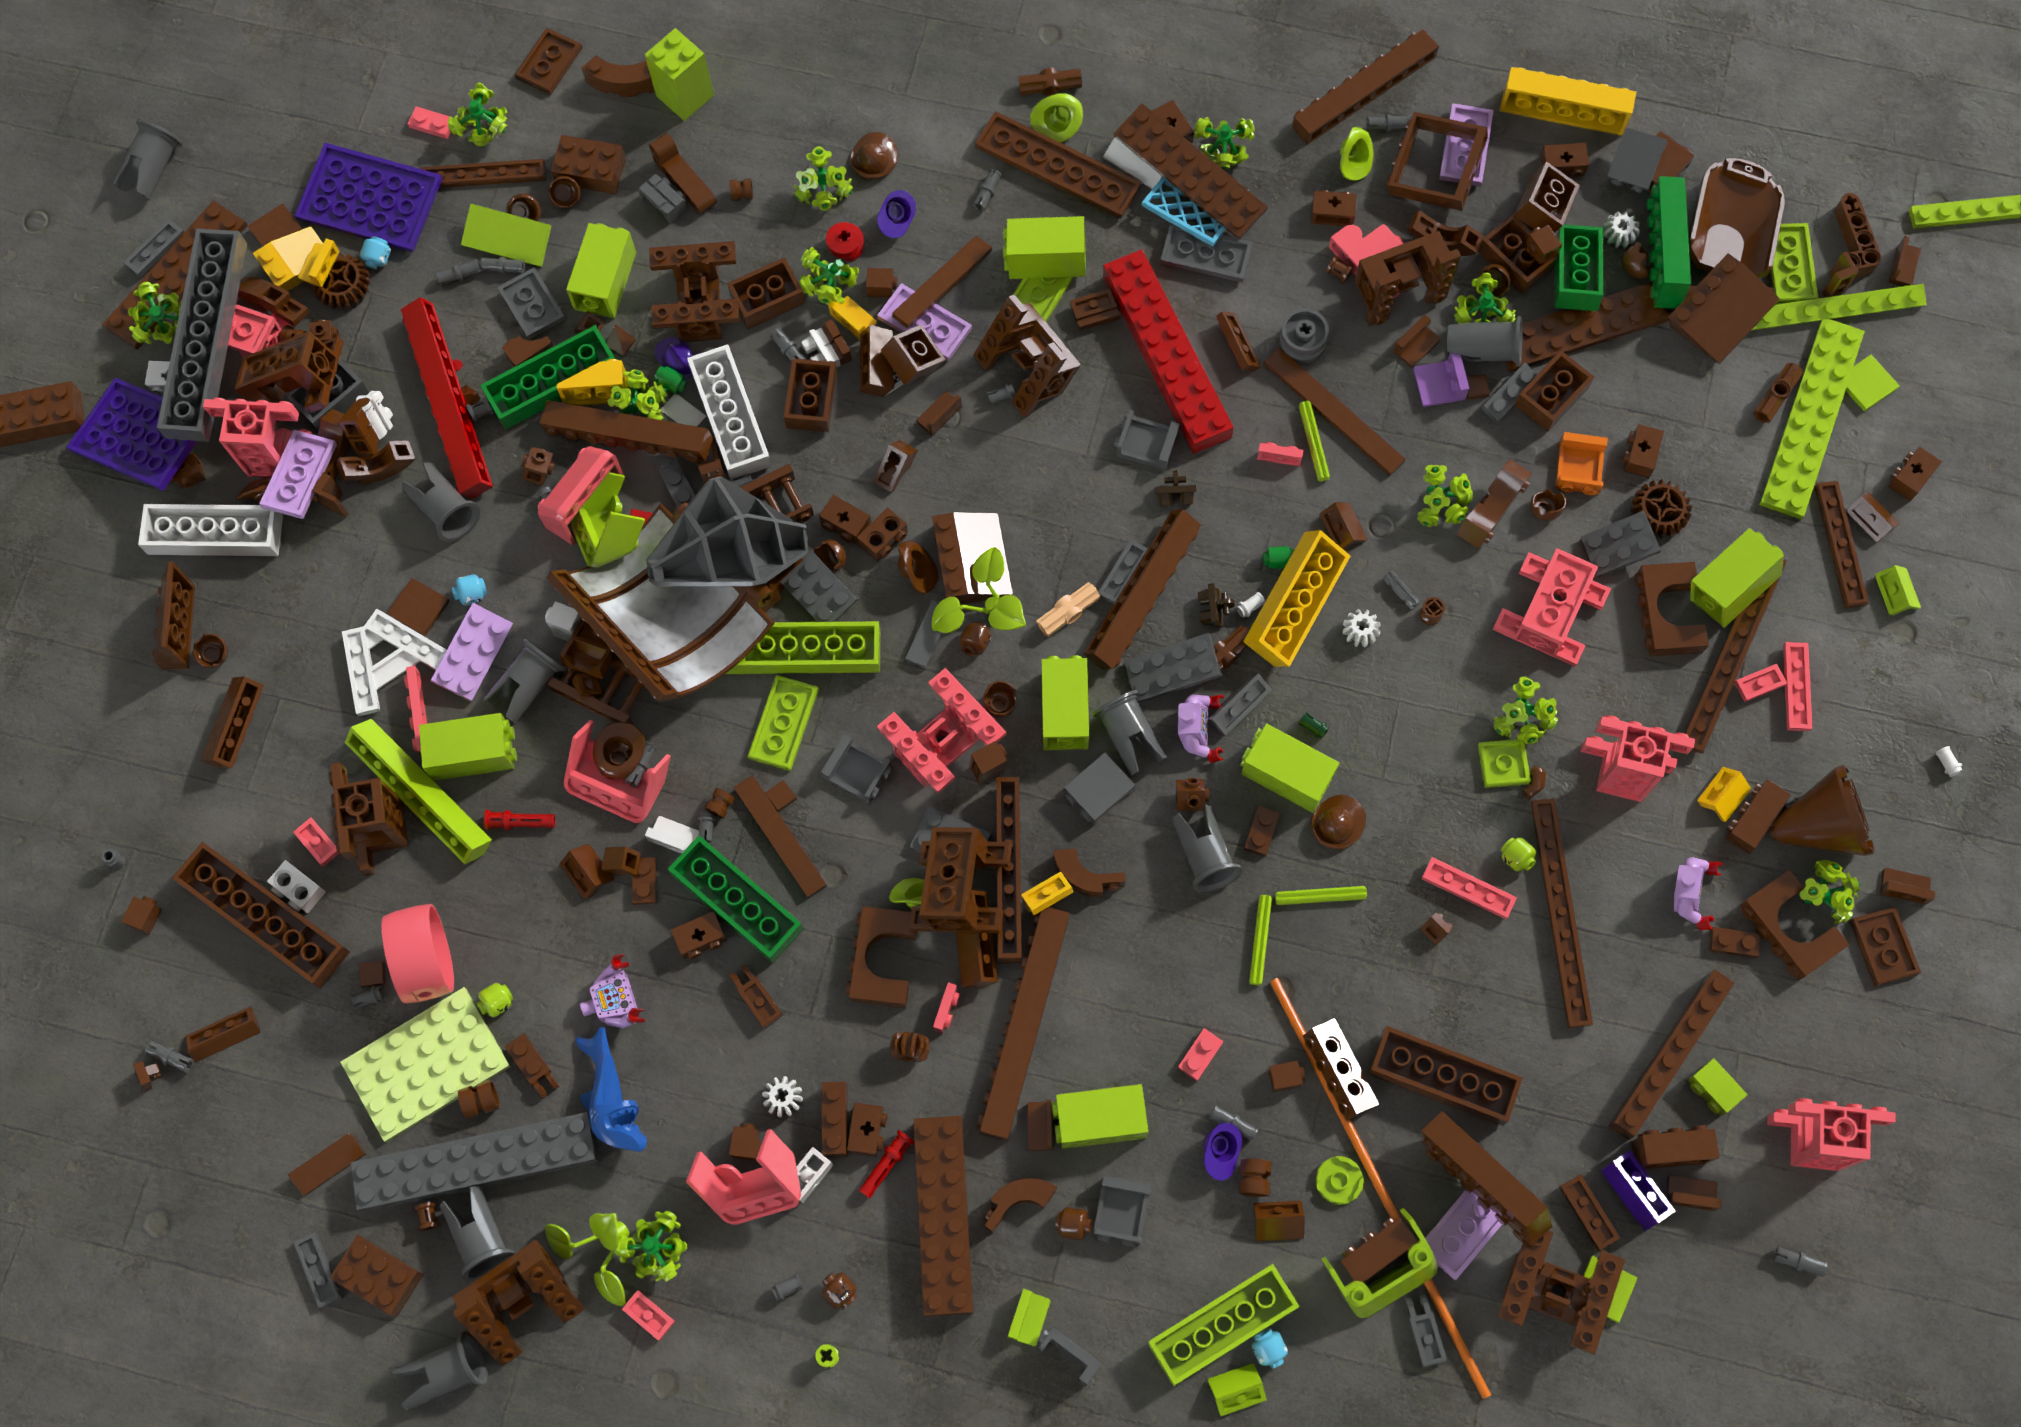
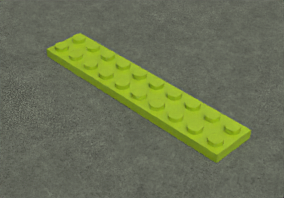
M1831 319L1820 321L1759 505L1801 520L1803 519L1863 339L1864 330Z

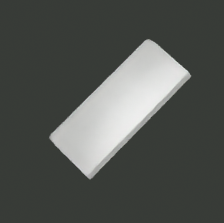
M1116 138L1113 139L1103 156L1105 160L1150 189H1153L1162 178L1159 173Z

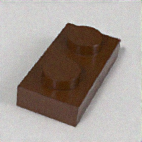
M1258 806L1244 850L1266 857L1278 821L1279 812Z
M656 857L640 858L637 875H632L633 905L657 904Z
M1712 927L1710 951L1752 958L1759 957L1760 933Z

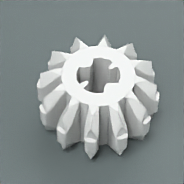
M1618 211L1614 216L1610 215L1603 225V238H1608V244L1615 243V248L1622 245L1625 249L1628 244L1632 245L1640 233L1638 229L1639 222L1634 221L1635 215L1628 217L1627 211L1623 215Z
M1359 609L1356 610L1355 614L1350 612L1347 616L1348 619L1343 622V626L1346 628L1342 632L1344 635H1348L1347 642L1355 641V647L1361 642L1365 648L1368 642L1371 644L1375 643V637L1380 635L1378 628H1380L1381 623L1375 621L1377 618L1376 614L1368 616L1369 610H1366L1364 614ZM1360 626L1365 627L1363 631L1359 630Z
M786 1076L782 1078V1083L776 1077L773 1079L775 1086L769 1083L766 1084L770 1092H763L762 1096L769 1099L765 1100L763 1104L765 1107L771 1106L769 1108L770 1114L775 1113L778 1109V1117L783 1116L784 1110L788 1116H791L790 1108L793 1107L798 1111L799 1106L795 1102L803 1101V1098L797 1095L802 1092L801 1087L794 1088L797 1083L794 1079L788 1084ZM784 1092L785 1095L788 1093V1095L785 1096L786 1101L782 1102L780 1099L777 1101V1099L780 1098L779 1093Z

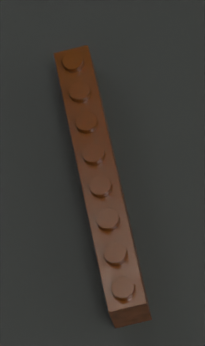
M1424 29L1418 33H1412L1405 42L1396 44L1390 52L1380 55L1374 63L1369 66L1365 65L1356 75L1347 77L1340 86L1331 88L1325 96L1316 98L1310 106L1297 111L1294 115L1292 128L1307 145L1435 59L1439 45Z
M547 400L539 423L545 430V433L553 437L561 435L571 440L583 439L592 444L600 442L610 447L622 446L631 451H637V449L645 450L653 455L661 453L671 458H677V456L684 457L692 462H697V460L706 461L713 440L707 428Z
M1184 509L1171 510L1083 653L1101 669H1114L1119 665L1122 654L1132 644L1133 636L1143 626L1144 618L1154 608L1155 600L1165 590L1166 582L1176 572V566L1186 555L1190 543L1196 539L1197 531L1201 524Z
M996 777L997 842H1010L1012 844L1010 866L997 867V906L1003 910L1001 933H998V964L1022 963L1019 777Z
M1715 969L1707 974L1608 1125L1610 1128L1627 1140L1636 1136L1735 982Z

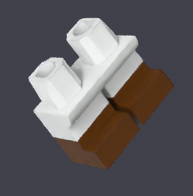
M832 319L824 322L825 326L818 330H810V336L801 341L806 354L815 350L818 351L819 354L811 357V360L835 362L836 367L852 361L851 351Z

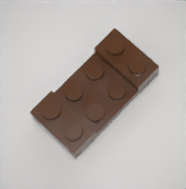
M581 619L560 653V658L563 666L603 679L613 663L612 655L614 652L608 648V645L601 637L595 634L592 627Z

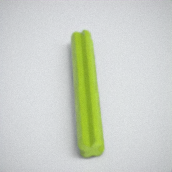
M1303 401L1299 404V410L1317 479L1319 482L1327 481L1330 475L1311 402Z
M1365 886L1280 891L1275 894V902L1277 905L1362 900L1366 899L1367 890Z
M1260 895L1258 902L1249 983L1260 986L1263 980L1272 897L1269 895Z

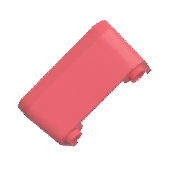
M591 446L583 448L579 452L577 460L548 497L541 500L537 507L539 510L538 515L546 529L571 545L575 544V540L567 525L609 472L624 475L614 454Z
M589 720L572 738L564 778L565 789L571 795L633 823H641L648 816L665 783L671 756L666 754L654 768L647 769L643 773L637 788L631 787V782L626 784L624 782L626 778L619 780L607 779L597 769L593 760L595 741L591 740L594 721Z
M771 1129L766 1131L756 1159L762 1166L761 1168L741 1174L731 1164L714 1166L700 1151L696 1154L686 1183L723 1221L733 1225L794 1208L799 1204L801 1198L795 1156Z

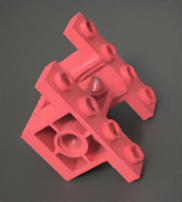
M237 297L228 348L239 351L242 357L248 356L278 344L282 328L285 325H293L273 313L269 316L237 305L239 300Z
M223 398L204 399L203 408L210 417H223L219 442L247 477L265 478L272 476L293 431L286 428H278L277 431H274L276 420L298 421L299 412L294 405L286 401L270 403L265 400L249 402L244 399H235V401ZM299 429V430H298V431H301V432H305V433L314 435L313 432H311V431H309V430H307V429Z
M1556 548L1550 561L1528 552L1518 574L1540 583L1524 617L1502 608L1492 630L1576 667L1586 645L1567 637L1582 602L1601 610L1611 588L1593 581L1598 566ZM1554 596H1560L1562 601L1555 600Z
M946 668L928 682L929 686L944 701L945 710L918 733L915 730L912 731L895 712L877 726V729L893 745L896 758L924 788L929 784L938 794L955 780V776L947 769L952 763L979 740L988 745L994 741L997 743L1006 735V731ZM946 736L940 743L937 741L939 737Z
M1608 715L1600 718L1595 732L1618 737V741L1610 743L1603 741L1602 738L1597 736L1586 737L1580 752L1603 757L1596 788L1597 792L1642 802L1664 777V773L1671 774L1676 768L1677 759L1671 758L1668 751L1688 754L1694 748L1695 739L1689 738L1684 733L1673 734L1665 732V729L1660 727L1648 728L1636 721L1624 722L1615 716Z
M1798 1098L1797 1101L1788 1105V1110L1776 1109L1775 1112L1767 1115V1125L1791 1128L1790 1166L1841 1171L1870 1160L1871 1124L1884 1126L1895 1123L1896 1112H1887L1885 1107H1871V1110L1862 1109V1105L1846 1104V1107L1837 1106V1102L1822 1101L1821 1104L1812 1103L1811 1099Z

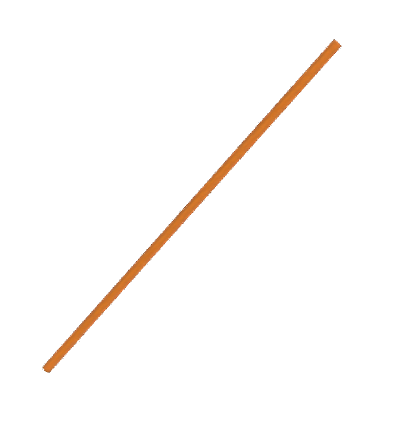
M1276 978L1270 981L1389 1217H1393L1395 1220L1401 1218L1351 1120L1346 1121L1344 1115L1340 1113L1333 1094L1327 1088V1082L1322 1072L1318 1070L1311 1051L1306 1047L1303 1037L1306 1032L1279 979ZM1431 1278L1423 1284L1482 1399L1487 1398L1491 1393Z

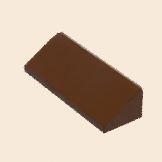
M250 1006L185 1036L187 1052L192 1059L198 1062L259 1034L260 1027L252 1007Z
M348 1133L290 1172L288 1176L302 1195L306 1196L350 1166L351 1162L357 1161L366 1154L355 1136Z

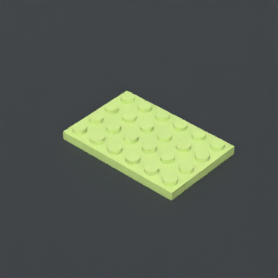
M465 987L341 1061L345 1072L383 1141L386 1143L458 1100L459 1089L468 1086L476 1088L478 1083L490 1080L511 1067Z

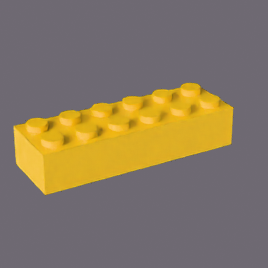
M1511 67L1503 90L1499 111L1623 136L1633 113L1636 91H1631L1627 88L1611 87L1606 84L1590 83L1586 80L1570 79L1565 76L1550 75L1545 72L1530 71L1520 67Z
M1321 530L1304 532L1243 642L1272 666L1290 667L1346 566L1350 555Z

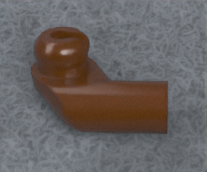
M1534 766L1530 769L1532 784L1522 791L1529 800L1545 787L1546 772L1539 766Z

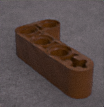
M668 133L663 134L649 144L652 158L656 165L676 189L683 193L688 203L699 215L717 203L711 190L678 153L677 146Z
M1847 193L1842 196L1834 211L1849 250L1848 254L1859 271L1855 277L1858 278L1872 274L1882 257L1859 197L1856 194Z

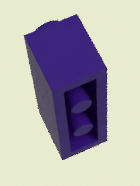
M1630 1150L1601 1170L1645 1232L1675 1212Z

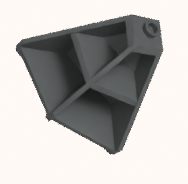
M723 477L708 479L646 559L649 581L656 587L755 586L766 583L809 553L806 525L797 523Z

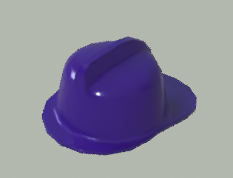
M895 190L886 197L877 216L878 227L885 236L899 238L905 234L916 212L914 198L903 190Z
M666 338L660 341L655 348V357L658 363L663 367L668 366L686 376L685 380L693 377L687 358L695 355L687 344L680 342L678 338Z
M1231 1123L1217 1125L1204 1138L1205 1169L1209 1176L1215 1180L1222 1181L1228 1179L1233 1174L1237 1164L1242 1137L1239 1129Z

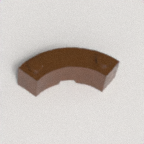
M596 55L581 67L585 81L595 89L606 94L610 92L619 94L620 97H636V94L648 91L649 93L655 92L646 61L633 65H617L609 63Z
M331 409L320 419L318 436L334 440L337 444L324 472L335 481L339 474L336 461L339 457H347L351 443L348 440L350 437L345 435L339 424V420L343 417L344 413ZM314 495L312 500L318 502L319 500Z
M1509 459L1488 488L1487 492L1490 495L1486 493L1482 500L1478 502L1456 535L1478 549L1484 542L1488 544L1495 534L1492 531L1510 508L1520 492L1524 494L1529 487L1530 482L1528 479L1532 473Z

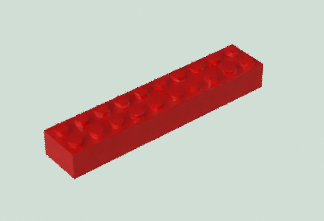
M1141 249L1104 264L1103 279L1108 288H1110L1113 298L1176 423L1180 424L1179 428L1192 454L1231 439L1234 427L1143 250Z

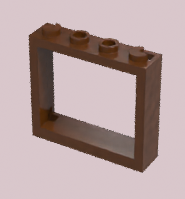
M1414 112L1412 119L1406 124V136L1400 140L1399 155L1394 157L1393 172L1388 174L1386 186H1388L1389 195L1463 211L1488 140V127ZM1419 129L1474 141L1455 196L1400 184Z

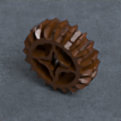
M340 253L323 286L313 285L312 289L316 293L318 300L322 301L324 305H329L333 309L338 306L341 310L346 305L351 309V303L358 305L359 298L365 299L363 293L369 292L368 286L371 285L370 274L358 258H352L349 254L344 257ZM356 274L355 282L352 285V281L354 280L353 277ZM330 278V282L328 283L329 286L326 289L327 282Z
M1662 479L1657 484L1653 480L1649 485L1644 484L1641 490H1637L1635 497L1632 499L1633 506L1631 507V512L1637 514L1644 511L1654 536L1658 533L1660 538H1664L1667 534L1670 538L1674 535V532L1678 534L1682 531V528L1687 526L1691 518L1692 506L1688 505L1690 498H1684L1686 490L1680 492L1679 485L1672 487L1671 481H1668L1665 485ZM1653 496H1661L1659 499H1648ZM1662 504L1663 511H1662V514L1660 515L1661 509H1659V508L1661 507L1660 505ZM1663 519H1675L1670 522H1661Z

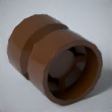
M491 1079L478 1083L476 1088L468 1086L458 1090L459 1104L466 1119L479 1116L482 1110L488 1113L500 1108L498 1094Z
M1241 1159L1240 1174L1243 1175V1178L1239 1180V1194L1253 1197H1269L1271 1182L1267 1180V1177L1271 1176L1272 1162L1262 1159Z

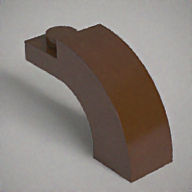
M1420 210L1414 213L1408 229L1409 232L1418 238L1439 231L1449 251L1458 249L1461 256L1476 254L1483 238L1481 233L1469 225L1448 227L1436 222Z
M712 440L706 461L697 460L704 483L711 478L725 477L714 441Z
M389 441L384 448L373 455L339 457L336 464L343 481L358 480L359 484H368L398 474L413 463L415 456L409 441Z
M1077 849L1053 850L1054 863L1058 873L1061 872L1072 889L1078 893L1090 897H1103V888H1107L1108 891H1117L1121 887H1125V872L1095 874L1089 872L1080 864L1077 857Z
M1034 1178L1020 1179L1008 1183L990 1199V1202L997 1206L995 1210L991 1208L984 1218V1221H986L985 1228L994 1233L1006 1213L1013 1206L1020 1203H1033L1044 1209L1056 1192L1057 1186Z

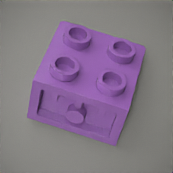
M1450 352L1448 360L1444 362L1414 367L1413 371L1423 407L1466 399L1469 385L1460 354Z

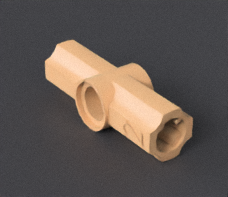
M1088 582L1072 595H1065L1059 599L1053 609L1036 621L1041 632L1049 637L1065 624L1075 622L1085 609L1100 599L1097 589Z

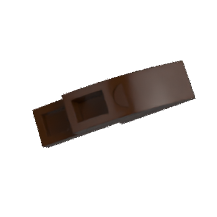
M245 276L240 281L238 297L263 312L266 310L270 311L294 327L309 314L308 308L292 299L290 292L271 282L251 276Z

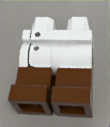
M370 391L367 395L358 396L356 402L339 420L345 435L350 437L348 440L357 455L375 454L378 450L377 443L387 434V430H391L393 427L390 421L393 414L389 408L381 405L384 397L380 391Z

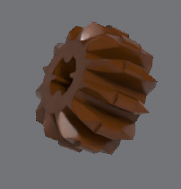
M898 1032L893 1034L889 1047L890 1054L893 1058L905 1062H922L927 1059L929 1054V1038L914 1032Z

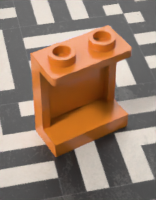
M1564 432L1559 441L1555 488L1561 489L1564 492H1583L1585 495L1599 494L1603 488V459L1608 438Z

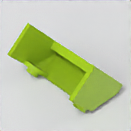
M609 472L572 519V530L587 566L601 567L631 554L637 548L638 537L645 519L621 514L622 503H620L618 494L625 479L624 475Z
M1404 1208L1400 1212L1418 1242L1409 1248V1260L1373 1283L1366 1286L1361 1281H1354L1344 1287L1326 1257L1321 1258L1349 1307L1357 1317L1367 1318L1433 1278L1438 1271V1264L1432 1249L1414 1219Z

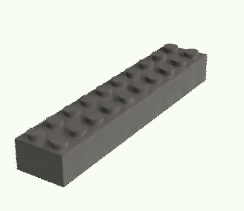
M196 228L157 429L166 439L210 442L214 417H210L203 408L204 399L213 400V398H218L247 248V242L239 231Z
M585 1112L351 1162L356 1208L358 1211L367 1213L470 1191V1187L480 1186L484 1188L600 1163L596 1135L593 1133L590 1125L589 1113Z

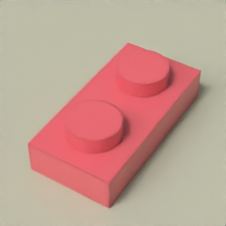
M415 107L408 122L410 128L448 139L451 133L447 126L449 124L448 117L450 116Z
M1271 442L1260 443L1257 460L1300 467L1303 450L1295 446H1277Z
M1775 664L1740 678L1734 684L1745 703L1782 688L1787 682L1778 665Z
M311 817L293 831L321 866L324 867L339 854L336 845Z
M947 984L933 1025V1029L936 1032L943 1034L944 1029H949L953 1018V1015H950L952 1006H957L960 993L957 992V985Z
M1204 1028L1178 1066V1069L1198 1081L1224 1041Z
M639 1290L622 1308L625 1313L658 1341L664 1337L676 1322Z

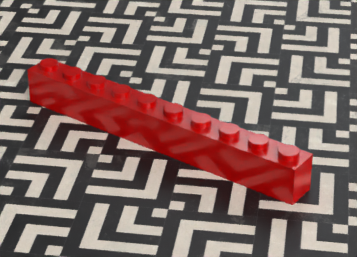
M419 297L400 309L403 316L402 322L407 329L408 340L415 353L414 359L418 363L420 377L426 388L425 393L432 406L431 412L436 419L438 433L442 437L443 449L450 462L449 468L454 475L456 489L461 495L473 499L493 488L434 304Z

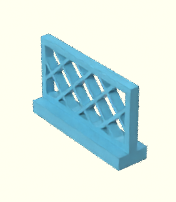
M1162 177L1142 201L1141 206L1213 247L1226 229L1206 212L1199 213L1197 205L1193 201L1181 202L1179 196L1184 194ZM1165 184L1172 188L1173 191L1163 192L1162 186ZM1175 196L1177 203L1166 204V197ZM1161 198L1162 205H1154L1150 201ZM1193 207L1194 213L1184 214L1183 208ZM1178 208L1180 215L1173 216L1168 210ZM1211 217L1212 224L1202 225L1200 218ZM1196 219L1198 225L1190 226L1186 220ZM1214 229L1215 236L1211 238L1204 233V230Z

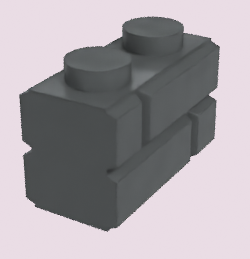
M654 174L648 182H645L638 189L640 198L670 225L678 216L680 217L687 211L686 197L679 190L675 192L672 189L671 183L665 177L661 179L657 174Z

